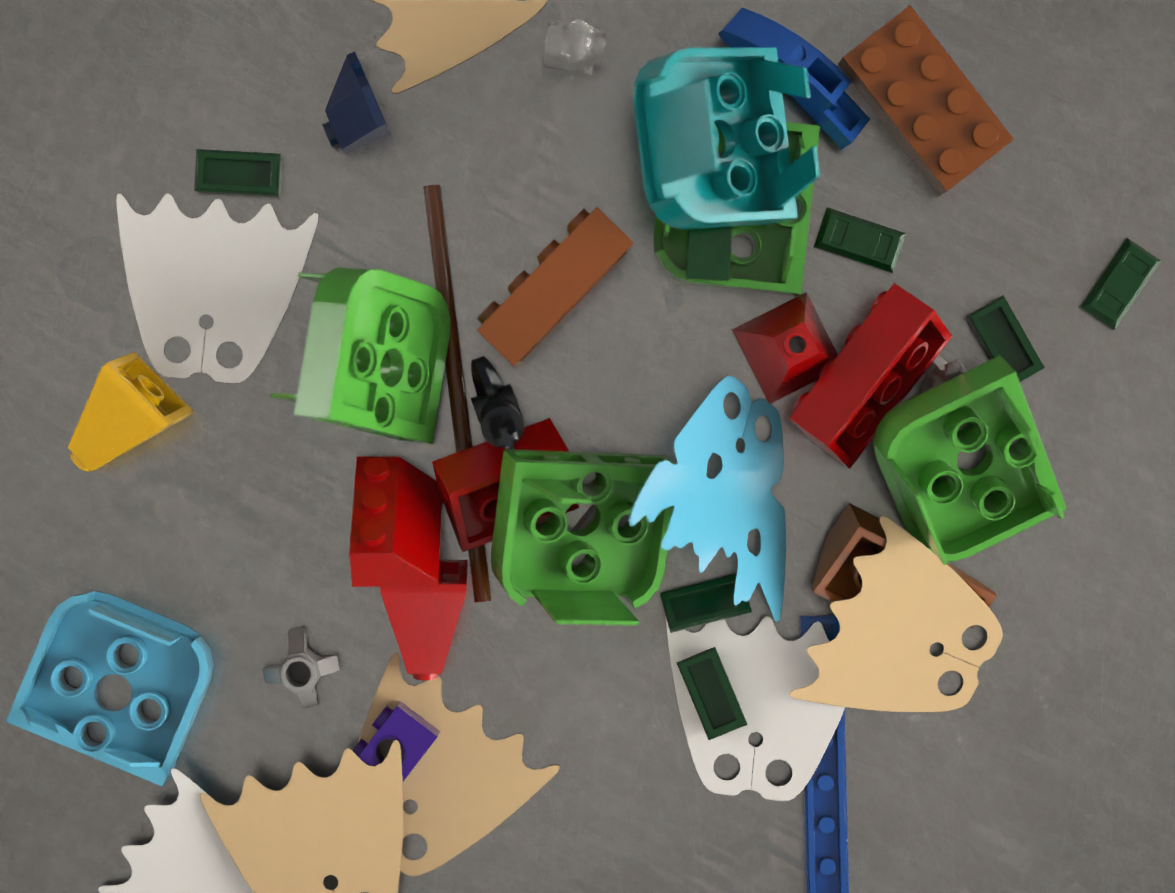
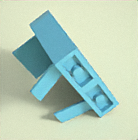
M93 591L72 596L59 604L49 617L5 722L163 787L171 778V769L176 766L211 682L214 668L211 648L203 636L189 626L112 594ZM122 644H131L136 648L138 660L135 665H126L120 659L119 650ZM68 666L76 667L82 673L83 680L79 688L71 687L66 683L64 673ZM106 675H120L130 684L132 690L131 700L125 708L118 710L109 709L99 700L97 693L98 685ZM145 699H153L158 702L161 708L159 719L151 720L144 716L141 707ZM90 722H98L104 727L106 735L103 742H94L87 735V726Z

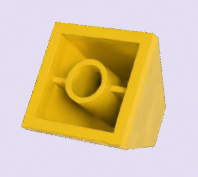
M136 352L107 362L101 368L68 445V449L72 452L70 458L81 470L92 472L187 418L194 410Z

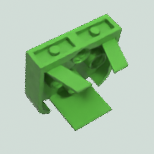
M786 122L792 164L812 146H816L818 149L820 126ZM717 127V131L719 134L717 151L724 152V134L722 133L720 128ZM814 182L795 197L799 209L798 218L768 225L732 227L731 239L735 236H745L751 241L753 250L751 255L746 258L737 257L731 251L729 281L686 279L688 229L670 227L657 216H655L653 234L654 255L662 270L674 280L690 285L799 296L802 293Z
M335 267L326 274L298 272V277L319 283L312 303L298 393H271V398L296 402L294 415L396 440L432 444L450 338L451 320L448 305L442 294L431 286L379 269Z
M997 356L900 403L885 414L876 428L873 440L875 457L902 522L913 537L937 555L944 566L948 564L947 561L953 562L970 557L1054 515L1059 519L1065 518L1063 511L1067 510L1017 374L1001 356ZM968 422L965 428L958 431L961 425ZM1020 438V439L1017 441V443H1015L1014 445L1010 446L1013 441H1015L1016 439ZM984 444H987L986 457L979 465L970 469L958 467L957 458L960 451L974 452ZM943 475L938 482L933 483L935 479ZM994 491L992 495L985 498L990 492Z
M504 449L491 549L492 571L501 587L512 600L522 607L527 600L525 597H535L556 624L639 625V620L618 597L623 596L636 609L648 602L659 589L665 572L668 551L661 547V543L668 530L674 506L663 509L651 523L648 521L647 516L644 515L635 525L630 524V519L622 527H617L623 516L631 514L642 488L656 465L665 460L674 465L676 464L666 455L517 449L506 451ZM596 472L592 483L582 486L586 475ZM574 503L595 505L596 514L594 519L583 530L573 531L567 529L565 514ZM550 512V516L545 523L535 525L537 518L541 514ZM585 554L584 560L580 564L571 566L576 556Z

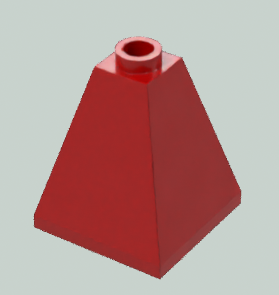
M807 292L732 329L766 400L770 404L819 380V374L823 366L830 359L838 356ZM792 337L799 343V353H794L789 348V341Z
M440 560L439 587H380V593L407 673L413 674L414 679L423 681L433 680L438 677V674H442L467 593L468 560Z

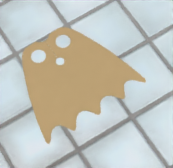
M371 0L385 5L392 13L391 26L377 41L376 46L401 55L405 61V70L401 78L392 87L391 92L399 93L477 55L530 20L544 7L548 0Z
M880 516L879 521L887 540L885 549L879 554L857 556L853 559V564L862 579L861 591L851 599L833 601L830 604V609L839 621V633L836 638L827 643L807 648V653L819 669L818 678L813 684L791 691L789 696L810 702L875 711L942 712L961 708L970 701L978 686L977 673L981 664L994 656L1003 637L1001 625L985 602L948 565L944 566L937 555L895 522L885 516ZM973 625L982 626L987 632L986 643L977 650H969L962 643L963 632ZM936 642L941 643L944 648L942 654L932 656L929 651L930 646ZM947 671H957L963 678L962 688L958 693L951 696L942 694L938 689L939 678Z
M394 653L375 693L359 741L362 738L369 743L378 731L372 726L373 722L386 705L394 710L400 701L440 731L436 740L403 781V803L406 800L412 799L418 806L417 811L413 814H405L403 810V838L409 834L421 835L426 840L427 851L422 858L417 860H410L402 854L400 871L408 876H418L445 864L494 830L558 773L560 766L552 765L543 769L526 767L522 761L524 741L522 734H515L501 740L488 738L482 729L483 708L481 705H475L462 712L449 711L442 701L441 678L438 676L436 679L427 680L415 686L407 684L401 675L399 654ZM386 739L379 743V752L384 758L388 755L394 740Z
M395 740L392 743L388 755L377 766H368L351 749L346 748L337 770L326 778L314 775L304 764L297 762L293 767L289 783L282 790L268 789L253 776L248 775L244 780L239 801L234 805H223L216 802L206 793L200 794V800L221 841L254 893H398L403 844V778L399 741ZM328 875H333L338 879V886L334 890H328L323 885V880Z

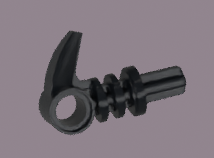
M482 356L471 360L472 378L477 396L471 398L481 425L482 434L491 445L501 448L505 447L506 451L512 450L514 448L513 444L519 441L524 432V421L511 384H503L496 369L486 357Z

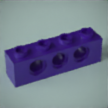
M400 701L394 710L386 705L372 724L378 731L369 743L361 738L352 751L368 766H377L385 759L379 752V743L386 739L399 741L402 778L404 781L436 740L440 731Z

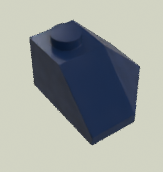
M352 52L346 56L326 106L325 112L329 121L322 124L332 148L340 145L341 150L345 154L391 135L359 58L355 52Z

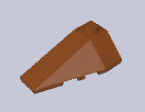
M851 503L848 504L826 536L812 585L813 593L831 602L851 599L860 593L862 579L853 564V559L857 556L879 554L885 549L887 540L879 521L880 518ZM948 562L947 565L989 607L996 598V593Z

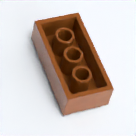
M911 5L847 53L838 63V66L852 80V84L939 196L950 190L1014 140Z
M598 207L591 213L583 209L567 225V231L570 233L561 244L555 239L550 242L537 256V261L540 265L531 275L525 270L522 271L507 287L511 295L501 305L493 301L477 318L482 324L477 329L478 333L514 368L537 347L632 249L634 242Z

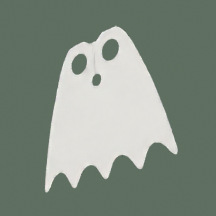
M117 194L116 206L128 289L141 338L154 368L161 375L174 378H187L193 373H201L202 370V373L210 375L216 382L240 383L246 380L265 355L290 304L300 278L298 277V272L301 273L314 237L318 223V214H312L297 229L287 230L280 225L271 204H266L252 220L246 223H237L228 215L223 202L220 199H216L202 216L189 218L179 210L173 197L170 194H166L151 214L143 216L137 214L129 206L122 194ZM208 314L213 318L214 324L210 329H206L205 332V329L199 325V319L201 316ZM179 336L188 341L191 352L186 361L173 363L166 358L164 346L170 338ZM225 342H234L242 350V361L234 368L222 367L216 359L218 347Z
M768 616L762 619L752 633L745 636L737 635L731 631L724 619L708 623L695 633L687 630L670 633L666 619L669 654L678 708L692 760L702 783L709 791L716 794L735 796L741 791L753 790L760 793L767 800L789 801L794 799L801 793L813 776L845 707L810 702L789 696L791 691L813 684L818 678L819 669L807 653V648L829 642L822 624L817 621L813 623L801 638L795 641H787L778 634L772 619ZM716 647L748 725L708 740L676 662ZM753 732H758L763 736V742L758 747L751 746L748 741L749 735ZM722 754H731L740 763L739 774L732 780H722L714 772V761ZM774 760L786 761L792 769L791 780L783 786L772 785L766 778V767Z
M175 768L171 769V774L178 788L177 801L172 805H146L144 807L145 813L154 828L153 839L144 845H125L121 849L131 865L132 874L130 879L123 884L103 885L98 889L99 893H254L221 841L200 800V794L206 792Z

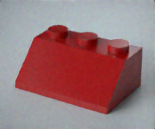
M550 418L524 427L521 438L513 444V449L569 451ZM487 441L432 461L439 493L462 552L493 540L505 447H495ZM578 503L572 504L566 513L578 509ZM550 512L541 514L537 518L535 525L548 520Z
M357 456L349 547L352 587H439L443 501L439 493L437 481L401 457Z

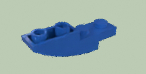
M741 8L718 33L730 48L777 47L778 62L806 67L810 98L791 96L841 150L851 144L869 122L870 118L845 92L852 80L817 48L781 24L761 14Z

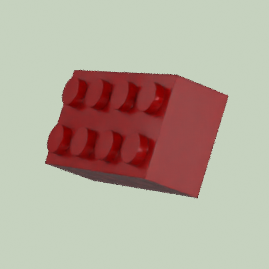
M893 283L888 291L878 295L872 305V312L862 325H857L850 331L845 341V347L836 358L830 359L823 366L818 382L810 392H806L799 397L793 408L794 413L789 418L814 444L849 469L874 439L876 428L885 414L904 400L952 338L951 333L934 309L896 283Z

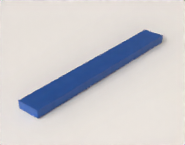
M834 614L799 615L800 638L817 621L822 624L829 641L836 638L839 633V621ZM844 709L839 724L820 763L803 789L806 893H849Z

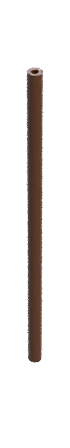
M440 185L424 186L423 189L435 286L448 305L451 320L445 367L457 453L472 447L441 190ZM483 544L468 550L475 602L491 601L485 545Z

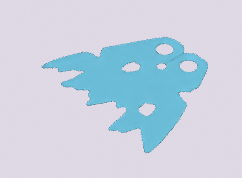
M726 376L712 389L675 438L674 452L677 465L667 460L656 465L635 502L630 516V524L635 525L644 515L647 516L648 521L651 523L663 509L674 506L668 530L663 538L661 547L664 550H670L673 546L683 548L689 542H692L694 552L699 557L700 573L705 570L721 547L724 549L727 558L735 552L738 566L733 596L734 605L736 606L742 600L745 602L749 601L757 584L760 583L774 620L778 622L781 617L784 596L786 522L785 509L777 501L771 489L780 482L784 469L781 419L778 410L763 398L751 402L746 385L733 376ZM730 392L738 396L741 406L740 413L735 419H729L723 407L724 398ZM761 415L766 416L770 420L772 427L771 436L766 442L760 441L755 433V423ZM738 438H742L745 443V449L742 453L736 450ZM712 453L719 455L722 460V469L714 479L706 476L708 460ZM755 528L760 533V551L757 556L750 553L747 548L748 532Z

